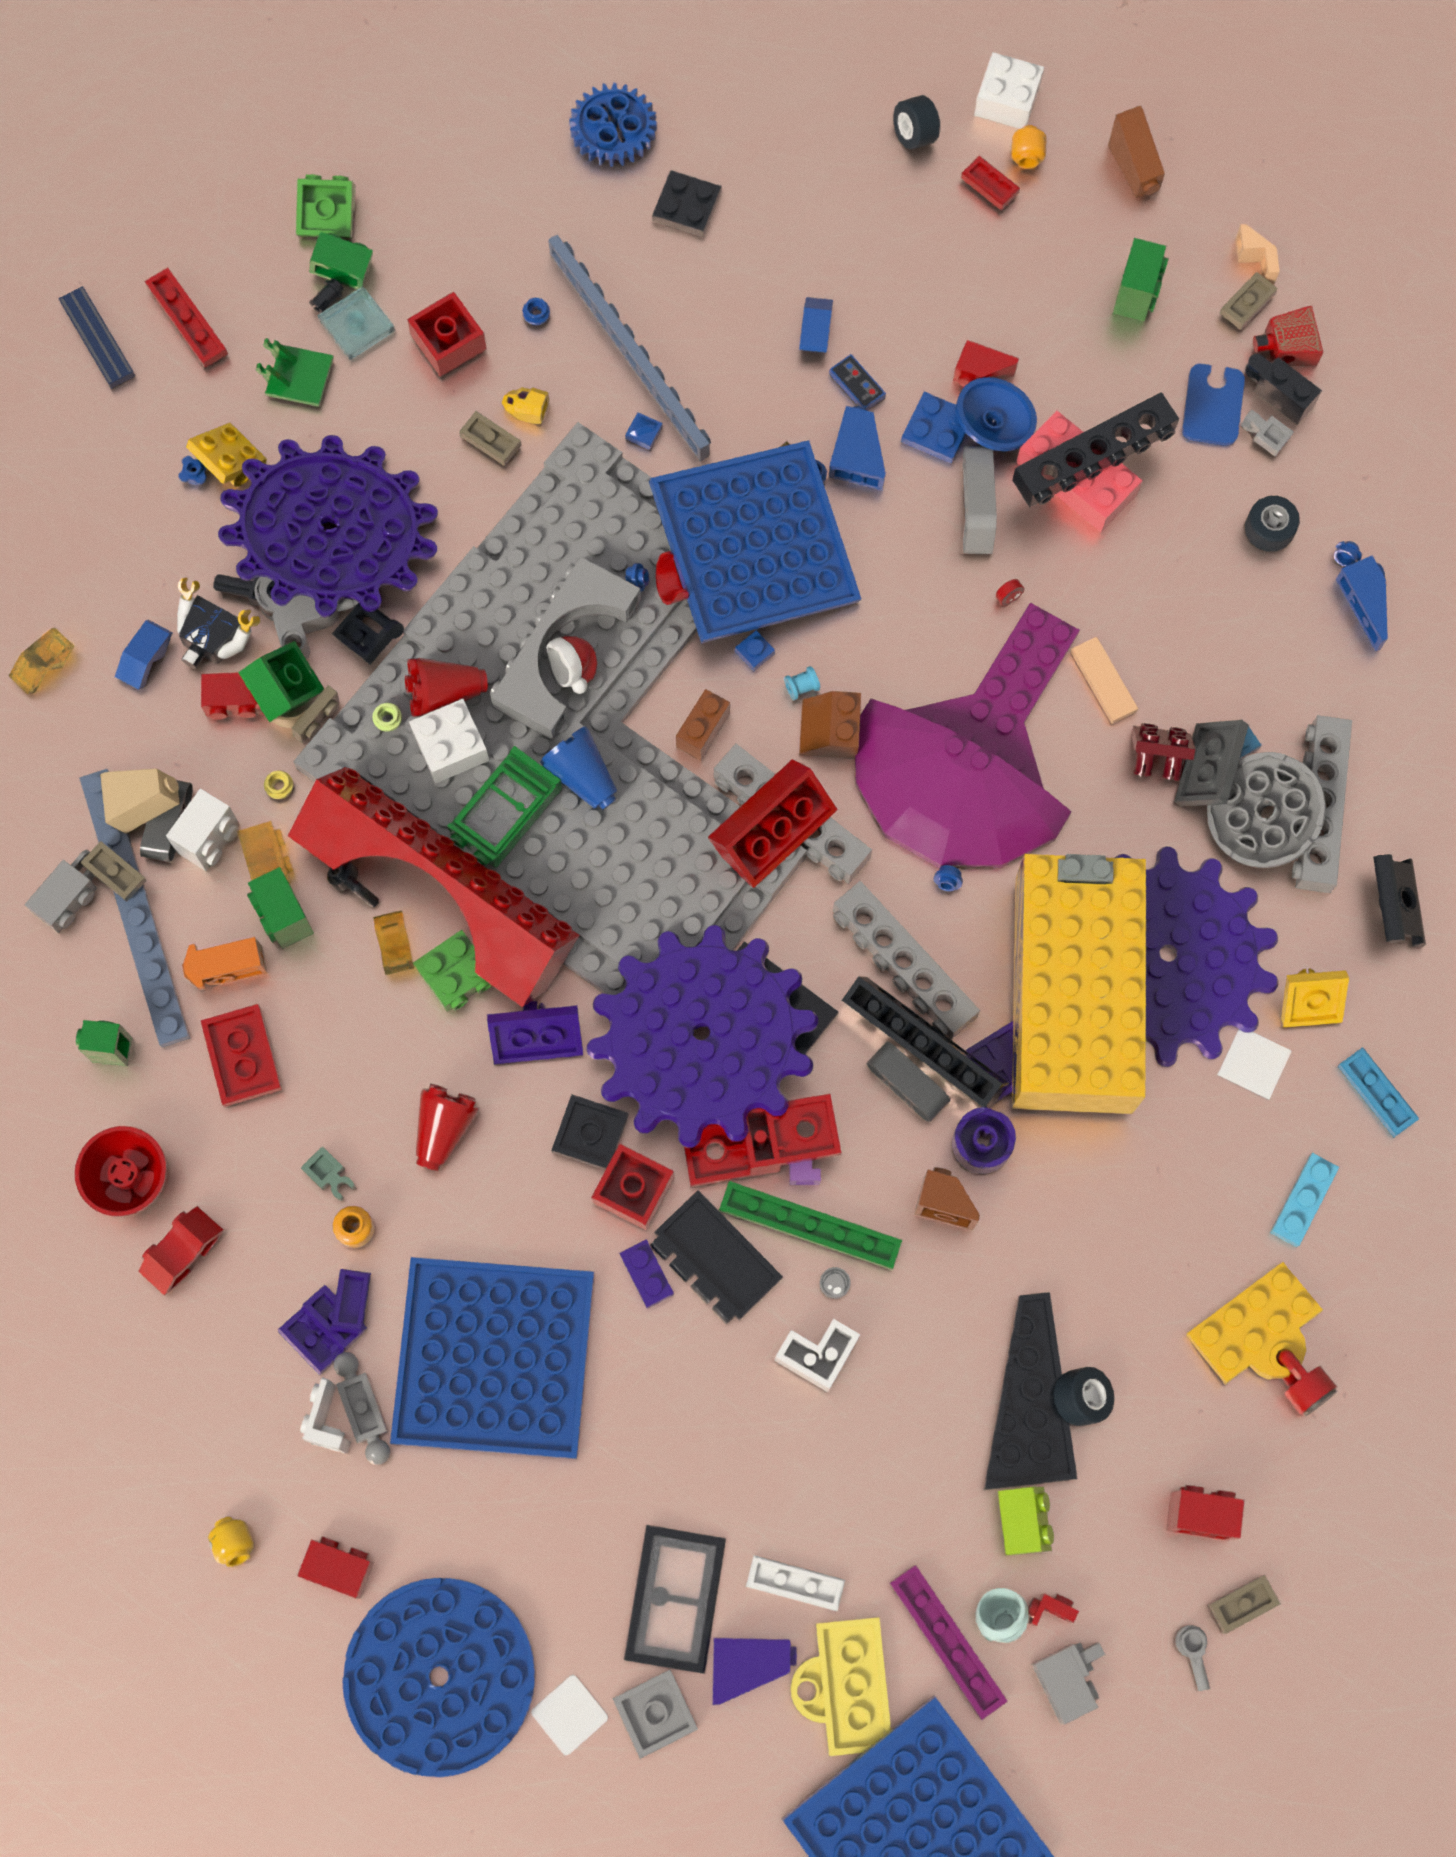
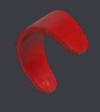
M671 551L664 552L659 556L655 572L657 591L660 599L666 605L689 598L688 591L683 589L673 558L674 555Z

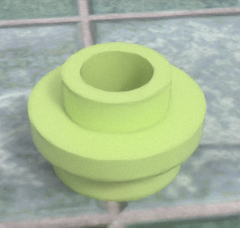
M392 703L380 704L373 712L374 725L381 731H393L402 722L400 709ZM385 715L393 716L389 722H384L383 717Z

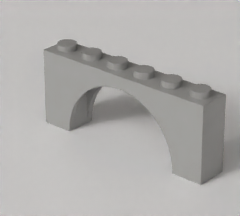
M581 556L576 564L572 563L568 567L564 577L566 580L561 588L557 586L550 597L551 603L546 611L542 610L535 621V629L531 634L527 633L520 645L521 651L516 658L512 657L505 668V676L502 681H496L490 692L493 708L551 740H554L568 714L566 706L549 693L540 676V661L547 643L563 626L583 617L608 616L627 623L641 601L639 587Z

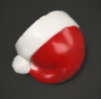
M563 636L553 639L547 644V654L556 682L563 688L572 687L573 691L577 694L584 693L587 689V684L593 680L597 671V655L593 646L585 639L576 636Z

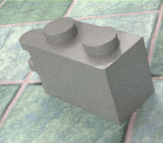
M84 850L71 865L62 860L24 904L35 916L58 933L63 928L65 929L72 924L75 919V913L82 905H87L93 899L94 891L97 889L92 883L95 875L89 870H86L84 874L79 872L83 868L81 861L90 853L89 850Z

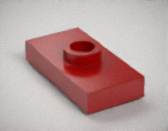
M980 155L961 173L962 180L1001 211L1019 194L1020 187Z

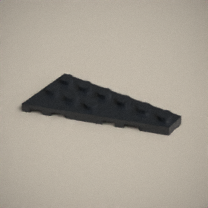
M1050 1292L1019 1295L983 1490L1077 1479L1070 1425L1059 1414L1054 1400L1056 1382L1062 1375Z

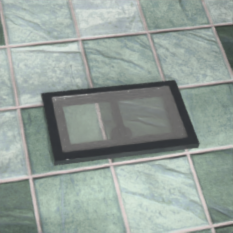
M646 1525L624 1654L625 1661L705 1674L726 1538Z

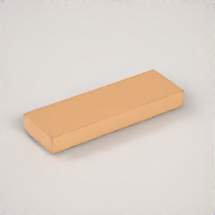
M1097 637L1071 649L1073 658L1111 724L1138 711L1137 705Z

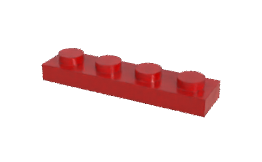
M168 267L145 280L149 291L204 368L228 355L223 343Z

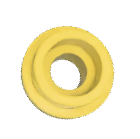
M280 770L271 772L264 781V789L273 799L286 798L291 794L294 786L291 776L287 772ZM283 782L284 787L282 789H274L276 783Z

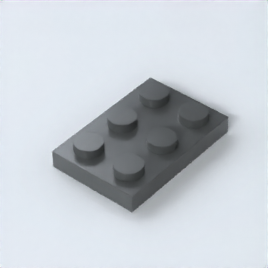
M1243 720L1196 723L1192 737L1195 746L1194 760L1186 759L1174 800L1175 803L1181 807L1227 804L1249 726Z

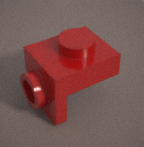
M1040 1594L1038 1599L1033 1597L1028 1607V1616H1030L1028 1624L1037 1626L1044 1610L1069 1623H1074L1079 1611L1072 1608L1074 1602L1064 1596L1056 1594L1055 1598H1052L1046 1594Z

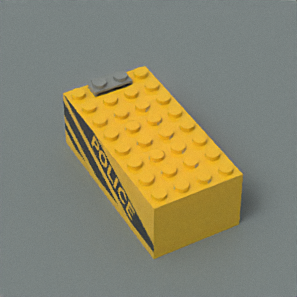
M1024 854L1015 878L1012 1109L1133 1114L1144 1100L1146 1094V859L1109 858L1104 855L1066 854V856Z

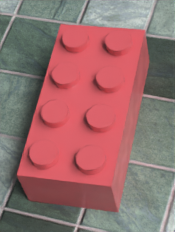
M1056 411L1020 447L1016 463L1021 465L1083 433V431L1059 411ZM1098 449L1091 450L1093 453L1097 455L1103 454ZM1067 462L1071 467H1079L1075 462ZM1121 463L1116 467L1110 465L1104 468L1097 477L1090 480L1085 478L1078 482V485L1068 492L1062 490L1055 495L1099 532H1102L1138 495L1143 480ZM1042 475L1047 480H1054V477L1051 475Z

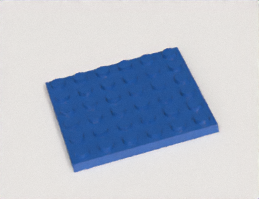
M809 440L661 475L649 480L671 552L674 555L673 558L683 589H686L689 594L687 601L701 643L858 603L862 599Z
M411 1257L390 1444L577 1459L594 1272Z
M935 1696L931 1697L782 1818V1821L809 1857H1054Z

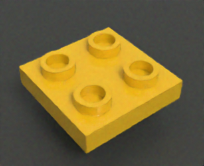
M231 422L188 439L186 448L222 484L230 482L235 487H239L249 480L242 471V464L245 460L253 458L264 464L267 461V458Z

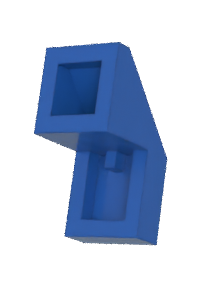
M806 297L799 350L827 353L833 300Z
M149 619L146 620L122 652L115 677L138 690L144 688L152 663L165 657L173 632Z

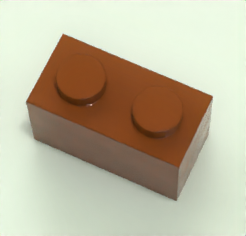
M705 689L676 735V748L702 761L730 715V702Z

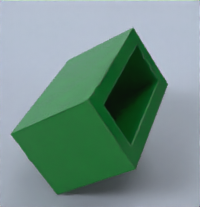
M320 232L310 259L309 273L329 280L333 278L340 284L362 291L372 263L373 250L362 243H352L343 240L336 234Z
M83 1020L82 1029L79 1028L76 1034V1046L92 1063L128 1067L133 1037L120 1024L103 1020Z

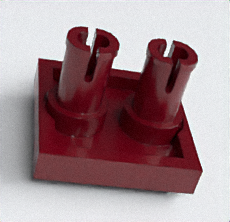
M1142 723L1141 726L1133 725L1131 738L1134 750L1137 752L1133 773L1142 776L1143 770L1144 776L1150 777L1152 775L1154 756H1166L1162 777L1170 780L1172 774L1173 780L1179 781L1181 779L1183 759L1194 760L1195 746L1191 734L1187 733V730L1178 727L1162 730L1158 729V726L1149 723Z

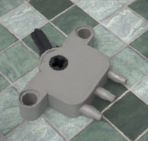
M218 574L214 578L213 588L216 591L248 597L251 605L259 606L264 616L274 621L281 647L293 641L301 643L299 648L306 659L310 654L306 634L334 625L340 616V611L354 608L358 604L353 599H342L337 603L335 613L325 618L318 614L315 609V601L308 596H297L286 606L276 605L271 598V590L275 583L268 577H257L253 581H245L241 578Z

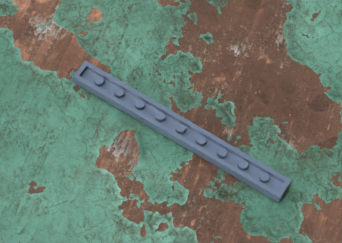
M558 234L548 239L549 252L552 258L701 462L709 457L711 440L704 429L699 430L690 409H684L680 404V397L673 387L669 388L664 382L665 377L661 369L651 364L647 350L643 345L638 346L635 342L631 328L627 324L623 325L619 320L617 309L612 303L608 304L599 284L597 282L592 283L586 266L582 262L578 263L576 261L570 244L567 241L563 243Z
M104 769L79 777L98 842L102 841L140 873L129 834H125L105 822L100 774L109 772V770ZM144 884L127 902L114 892L159 1045L163 1048L190 1039Z

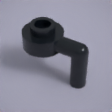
M351 862L334 870L331 867L329 868L327 880L337 890L343 891L349 888L370 907H375L379 903V898L357 880L358 869Z

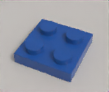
M924 391L901 437V442L952 464L966 435L957 419L956 404Z

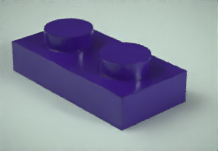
M647 1239L619 1253L647 1309L674 1295Z

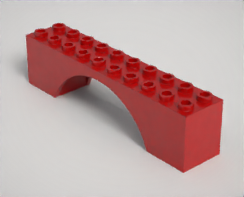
M344 767L316 779L288 834L289 838L333 870L360 857L387 856L409 862L429 873L451 894L464 914L475 948V973L521 1007H524L549 989L580 936L572 930L568 923L556 919L548 913L546 907L531 901L521 889L509 885L501 879V876L496 871L484 867L477 862L475 856L463 852L454 845L450 838L438 834L430 828L428 822L416 818L407 811L403 804L391 800L384 795L382 789L375 785H370L361 778L357 771L351 768Z

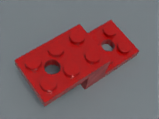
M831 1094L789 1100L788 1110L781 1116H773L762 1108L752 1109L746 1117L748 1135L742 1141L730 1140L725 1130L718 1124L708 1125L702 1131L701 1140L696 1146L692 1148L684 1147L690 1186L696 1187L780 1172L781 1165L841 1155ZM801 1122H809L814 1126L815 1131L810 1137H802L797 1132V1126ZM712 1144H719L723 1147L724 1154L719 1159H711L706 1153L707 1148Z

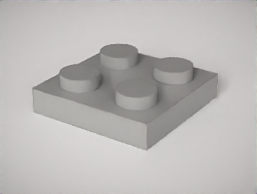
M671 1669L613 1698L640 1759L698 1730Z

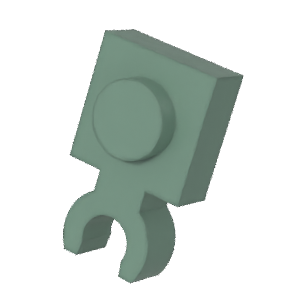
M323 1146L301 1167L322 1190L330 1184L332 1194L340 1201L344 1200V1197L339 1193L341 1185L347 1184L353 1190L356 1188L350 1178L339 1176L345 1168Z

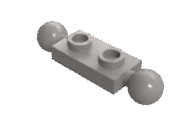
M343 1352L334 1360L336 1373L345 1379V1381L336 1384L356 1442L358 1444L364 1441L368 1442L365 1449L367 1460L375 1465L383 1464L390 1456V1447L385 1441L380 1440L379 1435L388 1432L367 1374L363 1373L357 1376L356 1371L359 1366L357 1357L350 1352Z

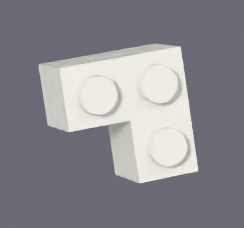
M835 1319L832 1320L819 1345L812 1343L791 1330L778 1351L775 1361L828 1392L858 1341L860 1334Z

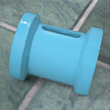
M812 666L807 667L805 672L790 677L787 675L784 677L786 689L793 701L797 700L801 694L811 690L819 691L821 688L819 679Z

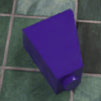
M714 1638L713 1705H720L789 1674L790 1666H796L797 1646H791V1640Z

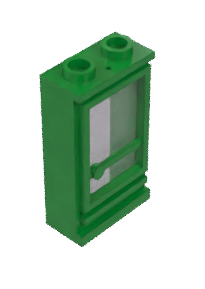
M514 746L508 756L456 818L447 825L451 835L449 838L461 849H464L466 846L473 851V856L482 865L487 866L490 864L496 869L562 790L561 780Z

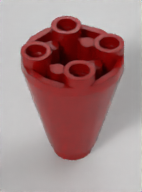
M424 658L407 660L409 675H405V689L407 693L412 692L413 699L410 700V709L413 717L426 715L461 699L467 701L480 696L481 693L488 690L485 669L478 670L474 666Z
M430 1083L428 1089L422 1088L415 1155L418 1156L416 1164L439 1171L440 1166L445 1164L477 1116L480 1107L475 1105L476 1098L459 1093L458 1097L448 1095L447 1088Z

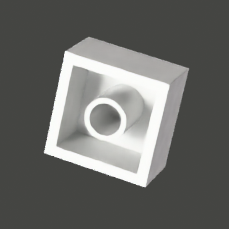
M992 52L977 97L974 116L1019 129L1028 125L1041 85L1044 67Z
M464 699L409 721L412 733L435 784L489 761L487 749Z
M200 788L166 837L179 855L207 871L211 865L214 866L219 861L222 855L221 850L226 843L234 840L238 834V826L240 824L230 806Z

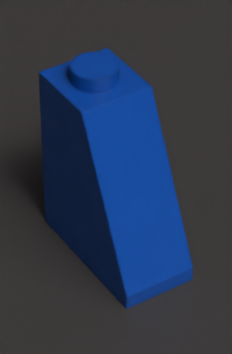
M846 406L831 458L828 477L883 491L886 472L874 413L861 406Z

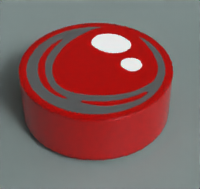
M1012 579L997 590L995 597L1002 606H1006L1016 601L1023 594L1025 588L1018 579Z

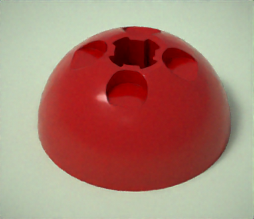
M130 1126L111 1127L94 1135L80 1151L75 1165V1183L82 1199L92 1209L115 1217L133 1215L149 1207L163 1190L167 1176L165 1155L157 1141L145 1131Z

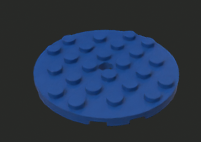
M451 1578L424 1579L412 1582L389 1593L369 1610L357 1630H355L345 1656L344 1677L342 1681L343 1695L349 1718L357 1734L366 1746L382 1760L394 1768L413 1775L426 1777L454 1776L466 1773L490 1761L518 1733L528 1714L533 1698L535 1663L532 1647L524 1627L515 1613L499 1597L483 1587L463 1580ZM436 1667H443L448 1672V1680L443 1686H436L431 1681V1672Z

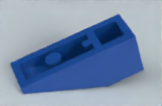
M1373 555L1342 568L1335 580L1374 650L1378 651L1381 650L1388 639L1386 579L1382 565L1376 563Z

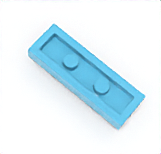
M1311 1153L1270 1233L1295 1247L1300 1246L1339 1167Z

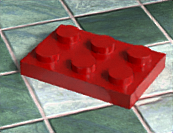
M259 1004L200 1020L221 1103L224 1107L282 1090Z

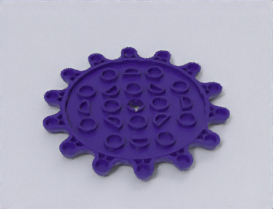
M328 435L323 438L320 450L308 453L303 451L294 440L286 439L278 445L281 459L277 464L267 465L253 458L243 462L242 471L252 482L248 489H227L222 492L220 500L223 506L239 514L240 517L236 523L225 525L219 529V540L225 546H238L247 550V556L236 565L238 576L245 581L257 577H268L273 580L275 584L271 590V598L278 606H286L293 598L303 595L315 601L316 611L325 618L335 613L337 603L342 599L356 600L365 611L374 612L381 606L382 602L379 588L385 585H392L403 591H411L417 584V576L408 568V561L412 559L429 560L437 553L436 543L422 537L418 533L420 526L434 522L438 516L437 508L429 503H415L409 498V492L414 490L419 484L418 474L411 470H405L398 474L387 473L382 467L386 456L385 451L378 446L368 447L359 456H351L344 451L341 438L335 435ZM328 522L336 525L335 528L327 529L326 531L322 524Z
M1169 846L1160 848L1156 855L1155 865L1150 869H1146V1041L1154 1047L1155 1059L1163 1067H1170L1175 1064L1179 1047L1185 1043L1196 1045L1207 1059L1218 1058L1223 1050L1219 1037L1221 1029L1226 1026H1234L1245 1033L1255 1031L1259 1025V1020L1248 1006L1250 995L1256 992L1273 993L1279 985L1277 976L1265 971L1258 963V956L1262 951L1274 948L1277 945V932L1271 928H1256L1248 921L1249 910L1258 902L1257 892L1250 887L1241 888L1233 893L1225 891L1219 883L1223 870L1222 864L1214 858L1204 860L1196 871L1188 872L1184 870L1179 864L1177 851ZM1127 854L1115 856V858H1131ZM1165 946L1172 949L1176 953L1175 959L1173 961L1163 960L1160 956V949Z
M717 925L707 927L703 934V940L695 947L684 946L674 932H663L657 941L659 956L650 963H643L634 956H624L618 963V970L626 980L625 989L617 995L599 994L594 998L592 1004L597 1014L605 1016L610 1021V1029L607 1034L591 1039L586 1047L590 1058L594 1060H609L615 1068L614 1075L601 1087L602 1097L609 1102L618 1101L623 1097L634 1098L639 1104L638 1113L634 1118V1126L640 1133L652 1132L657 1124L664 1120L675 1122L678 1126L679 1142L687 1148L696 1146L701 1140L704 1128L711 1124L720 1125L730 1140L742 1141L748 1135L746 1117L752 1109L762 1108L773 1116L783 1115L788 1110L789 1104L787 1098L780 1091L781 1080L788 1075L808 1076L814 1067L812 1059L797 1051L795 1047L796 1038L800 1034L813 1031L818 1025V1016L814 1011L797 1010L791 1006L789 1001L792 992L802 984L801 973L794 968H789L779 973L769 972L764 965L769 953V945L761 938L751 940L743 950H730L725 943L726 935L724 929ZM699 1027H708L710 1035L707 1039L698 1040L693 1036L694 1030Z

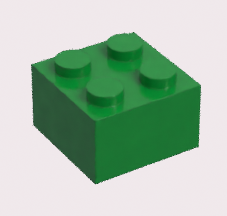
M1134 238L1113 309L1114 314L1145 321L1147 312L1154 311L1169 259L1164 257L1165 245Z
M295 641L259 657L238 672L269 723L305 705L324 690L323 685Z
M280 867L247 882L252 891L247 896L259 918L264 916V918L260 919V922L272 943L278 941L281 948L284 949L314 934Z

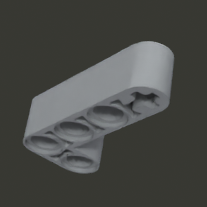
M964 446L965 526L963 553L993 554L997 524L993 450L984 446Z

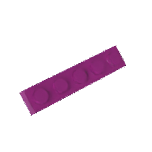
M916 1565L889 1584L979 1718L983 1720L1007 1703V1699Z

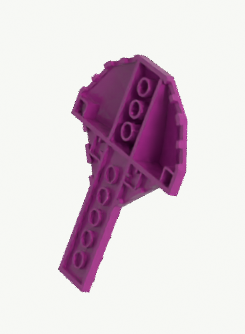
M1029 603L974 694L907 710L870 698L860 714L858 754L855 755V786L864 797L868 809L874 815L884 837L938 868L944 865L966 868L991 866L993 868H1002L1008 865V863L1024 856V854H1030L1033 850L1056 840L1072 811L1044 789L1025 721L1078 636L1079 629Z

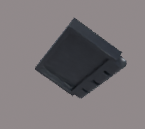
M699 1190L654 1232L657 1238L650 1244L664 1261L673 1253L677 1256L669 1266L685 1282H688L694 1275L698 1278L690 1288L707 1305L715 1297L719 1300L712 1307V1310L726 1325L734 1317L740 1321L783 1279V1276Z

